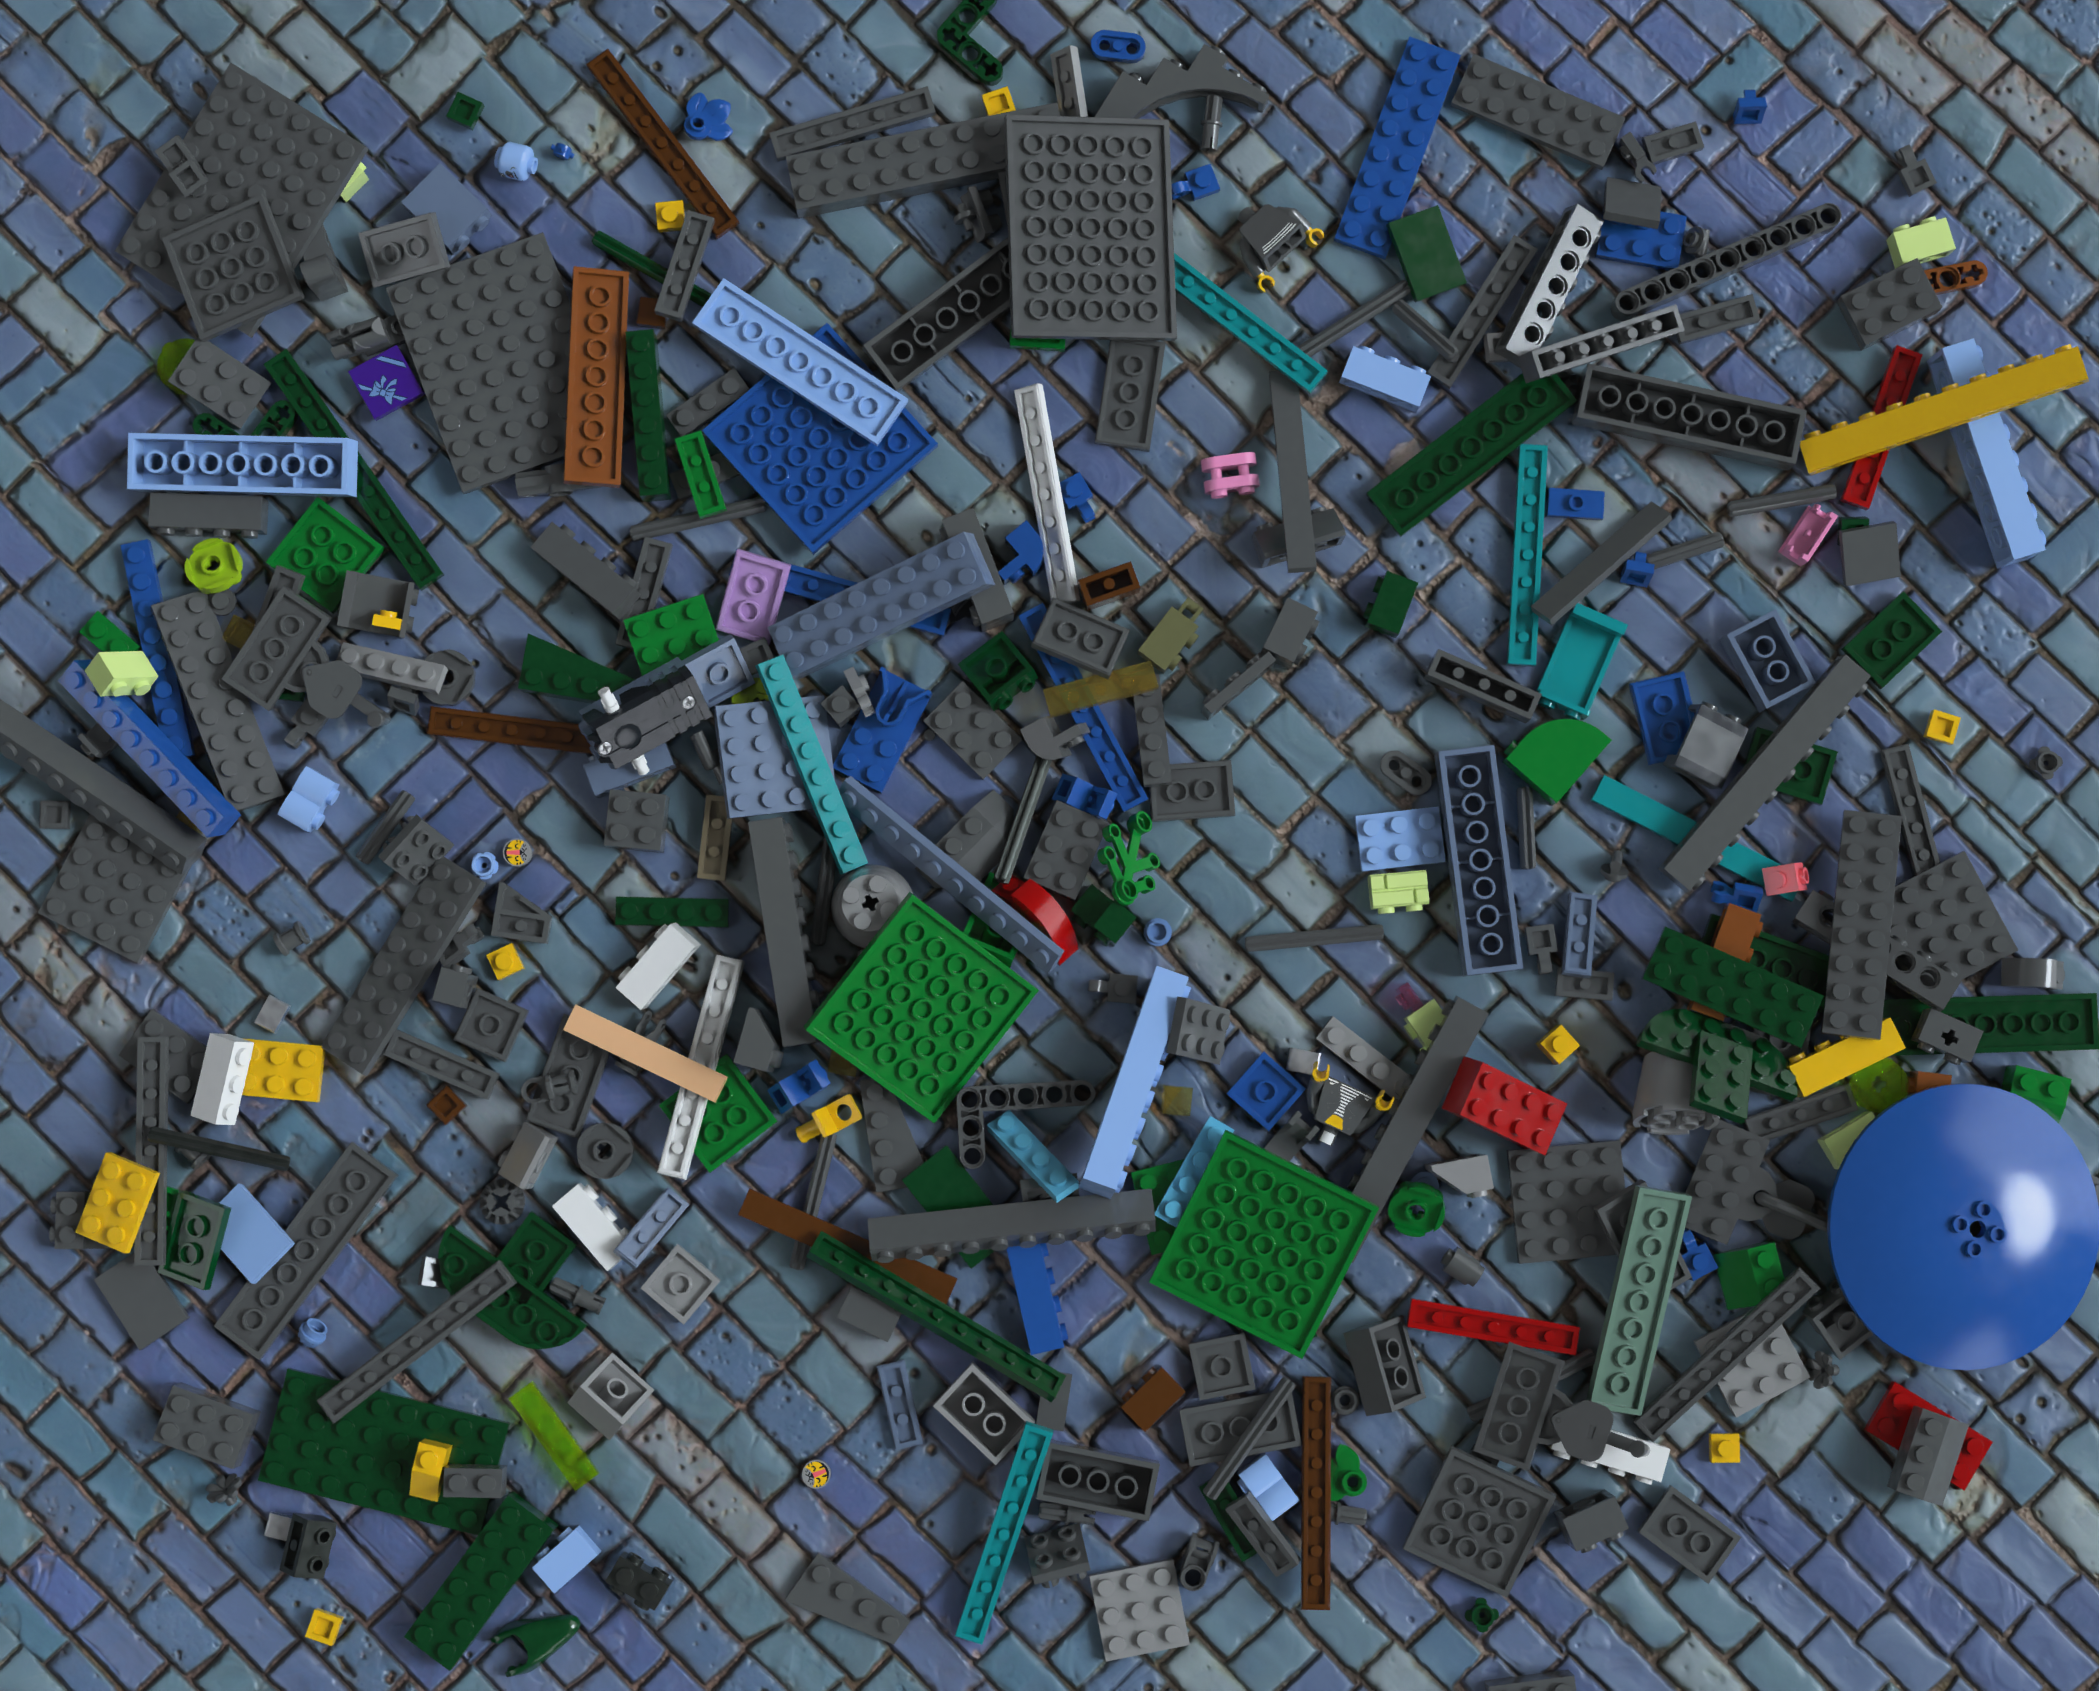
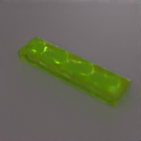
M534 1381L509 1398L575 1491L600 1473Z

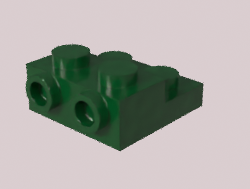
M1003 631L999 632L958 663L960 669L993 711L998 708L1001 710L1008 708L1012 704L1015 695L1021 691L1023 693L1030 691L1035 686V680L1038 679L1033 667Z

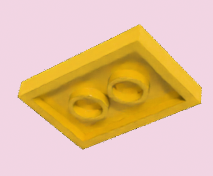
M245 1039L254 1042L242 1095L320 1102L325 1050L322 1046Z
M106 1152L75 1233L124 1254L130 1253L160 1172L112 1152Z

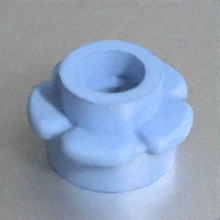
M485 852L484 854L477 853L472 858V873L475 876H479L480 879L491 878L492 874H495L499 867L498 862L495 861V856L490 852ZM483 863L487 864L486 868L482 867Z

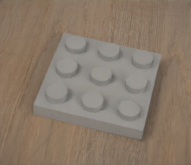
M1749 1311L1694 1340L1693 1342L1700 1355L1702 1356ZM1781 1324L1716 1385L1733 1416L1737 1418L1811 1377Z
M1173 1558L1089 1575L1106 1662L1190 1645Z

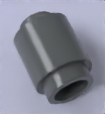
M1456 1247L1454 1250L1449 1248L1440 1262L1444 1265L1442 1271L1462 1284H1469L1472 1287L1478 1282L1485 1270L1480 1265L1479 1260L1459 1247Z

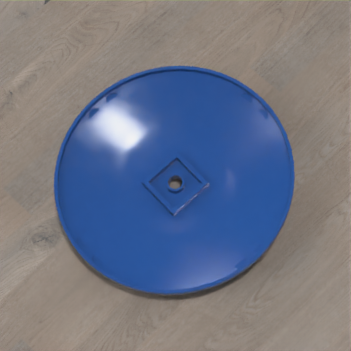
M1978 1084L1941 1085L1910 1094L1893 1103L1878 1114L1854 1140L1840 1165L1831 1191L1827 1221L1828 1247L1832 1267L1846 1301L1860 1321L1880 1341L1896 1352L1930 1366L1950 1370L1986 1369L2016 1360L2035 1350L2050 1339L2072 1315L2087 1289L2097 1259L2099 1247V1205L2095 1186L2082 1154L2071 1137L2048 1113L2017 1094L2000 1088ZM1974 1221H1978L1981 1231L1977 1236L1973 1237L1970 1233V1225Z

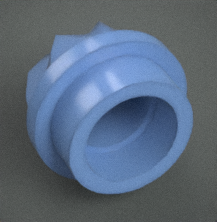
M309 1318L299 1327L298 1337L300 1342L305 1347H317L325 1341L327 1327L319 1319Z

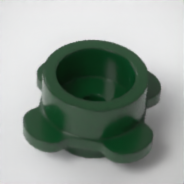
M1480 1597L1475 1600V1605L1471 1610L1465 1611L1464 1616L1468 1622H1473L1477 1626L1479 1632L1484 1633L1488 1631V1627L1492 1625L1494 1620L1499 1618V1612L1497 1609L1491 1608L1485 1598ZM1481 1612L1484 1613V1617L1482 1618L1479 1617V1614Z

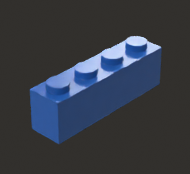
M1046 1243L1036 1244V1246L1031 1248H1022L1020 1246L1008 1247V1258L1031 1355L1064 1348L1063 1341L1068 1340L1065 1323L1059 1324L1057 1313L1062 1312L1059 1296H1053L1050 1285L1056 1283L1052 1267L1046 1268L1044 1257L1049 1256Z

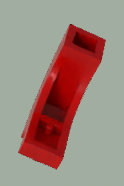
M1012 875L1008 884L999 883L991 890L1064 950L1057 963L1059 966L1078 950L1076 934L1068 916L1058 902L1032 879L1023 882Z

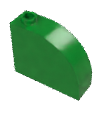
M1558 719L1541 724L1525 735L1519 742L1513 740L1503 753L1507 756L1502 762L1553 806L1564 796L1612 740L1598 728L1586 722L1574 719Z

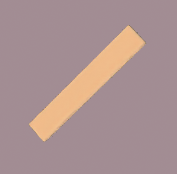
M576 1004L563 1029L715 1103L728 1078Z

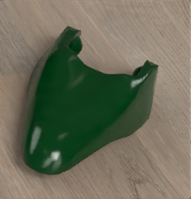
M566 1614L517 1620L507 1623L500 1628L490 1639L492 1644H501L504 1638L516 1635L523 1641L528 1655L527 1662L520 1663L518 1666H509L505 1672L506 1677L529 1673L540 1666L576 1634L580 1628V1620L575 1615Z

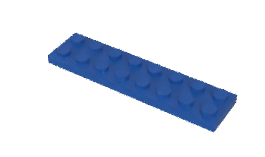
M1409 36L1335 235V242L1381 259H1386L1392 243L1386 224L1398 220L1402 216L1461 57L1460 54Z

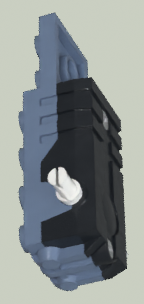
M729 634L682 661L676 657L612 693L609 687L600 689L598 694L601 699L579 710L583 720L579 723L578 727L590 744L589 749L592 755L600 763H607L611 769H618L631 762L639 775H645L650 770L646 764L645 753L676 737L675 734L687 731L688 727L698 725L701 720L709 719L712 717L709 708L755 684L735 638Z

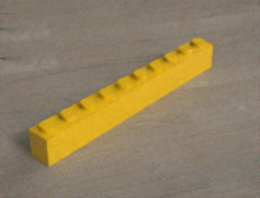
M2071 344L2056 348L2054 350L2055 354L2043 358L2042 354L2027 358L2024 365L2015 367L2014 364H2009L1997 369L1998 374L1989 377L1986 376V373L1974 376L1969 379V384L1959 387L1958 383H1954L1941 388L1942 393L1931 396L1930 393L1921 394L1913 398V403L1903 406V403L1899 402L1887 406V412L1878 415L1875 412H1869L1859 416L1858 422L1848 425L1847 421L1832 425L1831 431L1821 434L1820 430L1805 434V440L1800 442V448L1808 473L1812 476L2087 383L2089 378L2078 346L2072 348Z

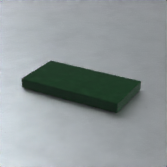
M947 1144L902 1178L904 1184L926 1212L993 1205ZM984 1249L974 1254L958 1253L972 1269L994 1252V1250Z

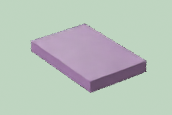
M737 549L715 630L751 641H758L765 637L768 645H770L772 637L767 627L775 624L777 621L792 565Z

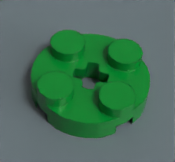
M1404 1181L1392 1193L1389 1199V1218H1391L1394 1227L1399 1232L1411 1237L1425 1236V1233L1433 1229L1434 1231L1439 1229L1444 1221L1445 1203L1443 1194L1440 1190L1435 1189L1429 1184ZM1420 1205L1424 1211H1418L1417 1214L1412 1213L1411 1206Z

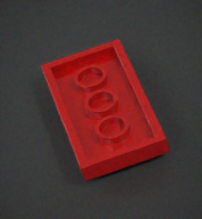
M1892 1381L1864 1430L1899 1451L1913 1405L1952 1419L1955 1418L1895 1381ZM1968 1427L1950 1483L1965 1491L1993 1441Z

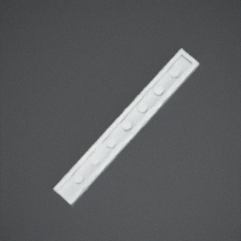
M1036 383L1016 389L1014 393L1039 536L1043 544V558L1050 598L1052 600L1054 597L1069 604L1080 601L1043 385Z
M716 955L688 1056L689 1059L714 1071L717 1068L745 963L743 960ZM681 1086L657 1173L686 1180L708 1099Z

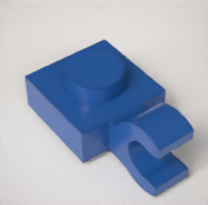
M1211 164L1185 172L1184 178L1186 181H1178L1171 184L1173 200L1191 194L1193 201L1220 191Z
M1078 472L1060 482L1062 498L1068 510L1077 508L1085 524L1094 520L1095 513L1087 502L1093 498V494L1081 473Z
M1713 881L1710 892H1713L1711 901L1715 903H1731L1757 913L1763 896V887L1735 882L1733 888H1730L1723 882Z
M1685 1228L1681 1243L1685 1251L1681 1255L1691 1273L1692 1278L1690 1279L1695 1281L1717 1269L1718 1266L1706 1243L1701 1242L1697 1244L1691 1230Z

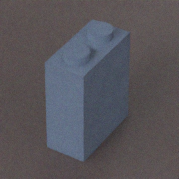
M440 163L401 201L402 205L413 217L436 212L444 245L452 254L457 250L462 251L470 243L469 238L476 231H482L489 224V218L492 216L487 207Z

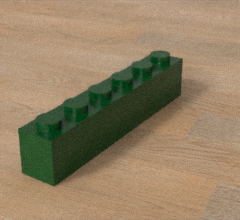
M653 329L627 331L625 333L640 497L643 502L671 500L657 336Z

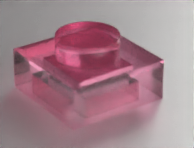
M1408 982L1395 989L1399 994L1395 998L1405 1011L1409 1009L1412 1013L1424 1006Z

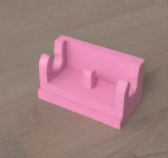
M1819 504L1807 506L1778 550L1780 554L1800 567L1810 560L1838 517L1833 512L1824 513L1821 511V505Z

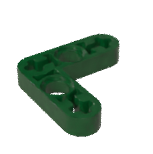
M963 0L937 30L938 45L987 86L997 85L1003 78L1002 64L969 36L995 7L997 0H983L979 4L981 12L976 7L980 0ZM965 10L972 11L975 14L974 20L970 23L962 22L959 18L961 12ZM945 32L947 34L954 32V39L960 44L957 51H955L956 44L952 40L944 41ZM966 48H973L978 52V56L972 61H967L962 57V53ZM983 57L986 58L983 61L988 69L996 68V76H986L985 68L979 65Z
M286 400L277 401L272 405L250 436H261L262 432L266 429H272L275 436H286L296 423L298 413L290 402ZM288 409L287 412L290 414V417L288 419L281 418V415L278 413L279 410ZM209 413L199 414L193 421V430L196 434L213 435L207 430L202 433L203 427L201 424L204 421L206 423L210 422L211 427L219 432L217 435H239ZM273 420L276 423L279 421L278 424L282 427V429L279 430L276 426L271 424L270 421Z

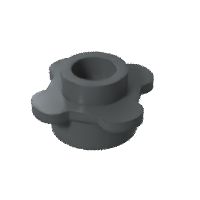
M2046 746L2039 748L2035 759L2029 761L2030 769L2038 771L2045 780L2052 779L2054 776L2053 772L2063 764L2062 758L2050 751ZM2044 761L2048 762L2047 766L2044 765Z

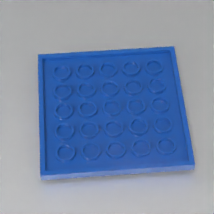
M828 323L812 335L876 377ZM769 375L763 377L702 430L707 439L813 555L938 447V443L905 407L879 445L875 446Z

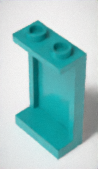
M1579 603L1572 607L1536 689V692L1542 694L1538 704L1554 710L1555 707L1565 711L1564 715L1570 719L1580 720V718L1586 719L1589 717L1591 712L1589 710L1619 640L1625 634L1628 624Z

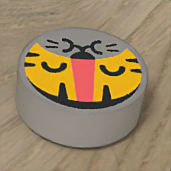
M512 839L505 844L503 857L508 864L514 867H522L530 862L532 848L528 842L522 839Z
M821 1459L810 1460L802 1470L804 1483L813 1489L824 1487L831 1477L829 1465Z

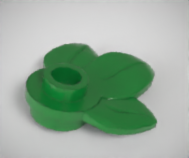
M1339 1444L1335 1458L1331 1457V1501H1338L1346 1495L1358 1496L1364 1492L1367 1486V1478L1363 1471L1359 1469L1360 1460L1358 1455L1350 1447ZM1351 1476L1356 1477L1358 1480L1357 1484L1353 1487L1347 1484V1480Z

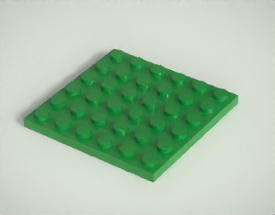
M909 891L807 1021L804 1029L935 1124L1039 990Z
M1225 1129L1149 1282L1303 1359L1379 1210V1206Z

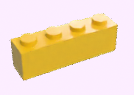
M1891 1017L1882 1018L1881 1039L1879 1041L1840 1036L1841 1039L1832 1043L1828 1039L1813 1046L1815 1051L1805 1055L1804 1052H1800L1788 1058L1790 1063L1787 1068L1796 1076L1797 1097H1806L1905 1049L1906 1047Z

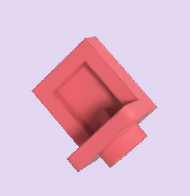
M1802 862L1762 868L1766 896L1807 890L1809 874L1807 868L1803 867Z

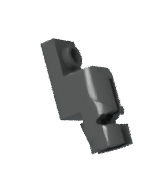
M396 315L385 319L376 316L326 333L327 340L333 346L330 349L336 360L348 359L365 353L368 357L388 350L395 345L399 346L406 343ZM343 343H350L351 346L348 347Z

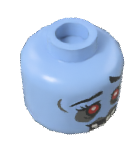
M507 142L503 147H498L494 165L495 168H498L501 176L525 181L529 178L530 174H535L538 159L534 157L531 147Z

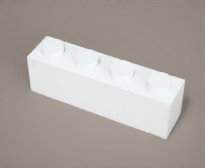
M1611 1430V1432L1627 1438L1641 1440L1650 1447L1649 1455L1637 1458L1632 1456L1630 1452L1606 1444L1604 1453L1598 1460L1589 1462L1581 1459L1580 1462L1597 1468L1598 1463L1609 1466L1608 1472L1624 1476L1625 1472L1636 1475L1635 1480L1652 1485L1653 1480L1662 1481L1670 1448ZM1562 1442L1547 1445L1554 1450L1553 1455L1570 1460L1571 1455L1566 1452Z

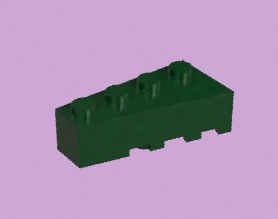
M528 633L518 689L523 693L592 704L601 699L598 694L600 689L609 687L612 693L634 681L631 677Z

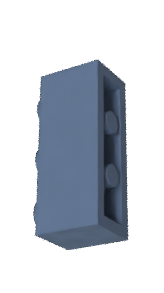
M667 742L644 754L647 761L646 764L650 769L645 775H639L631 762L618 769H611L607 763H600L594 756L589 757V762L583 764L594 795L597 798L609 795L610 789L621 790L677 768Z

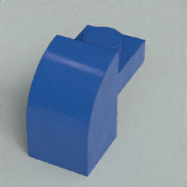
M1026 520L1005 537V543L1017 557L998 571L1004 585L1009 581L1014 584L1025 575L1023 571L1025 568L1034 576L1042 565V540Z
M1062 774L1052 800H1058L1095 817L1107 820L1109 813L1114 808L1117 793L1094 786L1078 777Z
M815 1059L797 1072L779 1081L767 1091L780 1113L783 1114L819 1093L831 1083L827 1078L826 1070Z

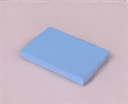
M238 1183L219 1202L231 1207L221 1250L251 1284H256L294 1246L295 1242L246 1187Z

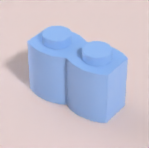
M306 766L296 780L292 791L284 800L277 815L307 832H312L313 829L318 830L325 820V815H323L325 808L328 805L332 806L340 794V791L337 790L340 784L313 768Z
M1265 1453L1260 1454L1236 1472L1240 1477L1236 1481L1245 1494L1249 1491L1252 1493L1272 1521L1300 1501Z

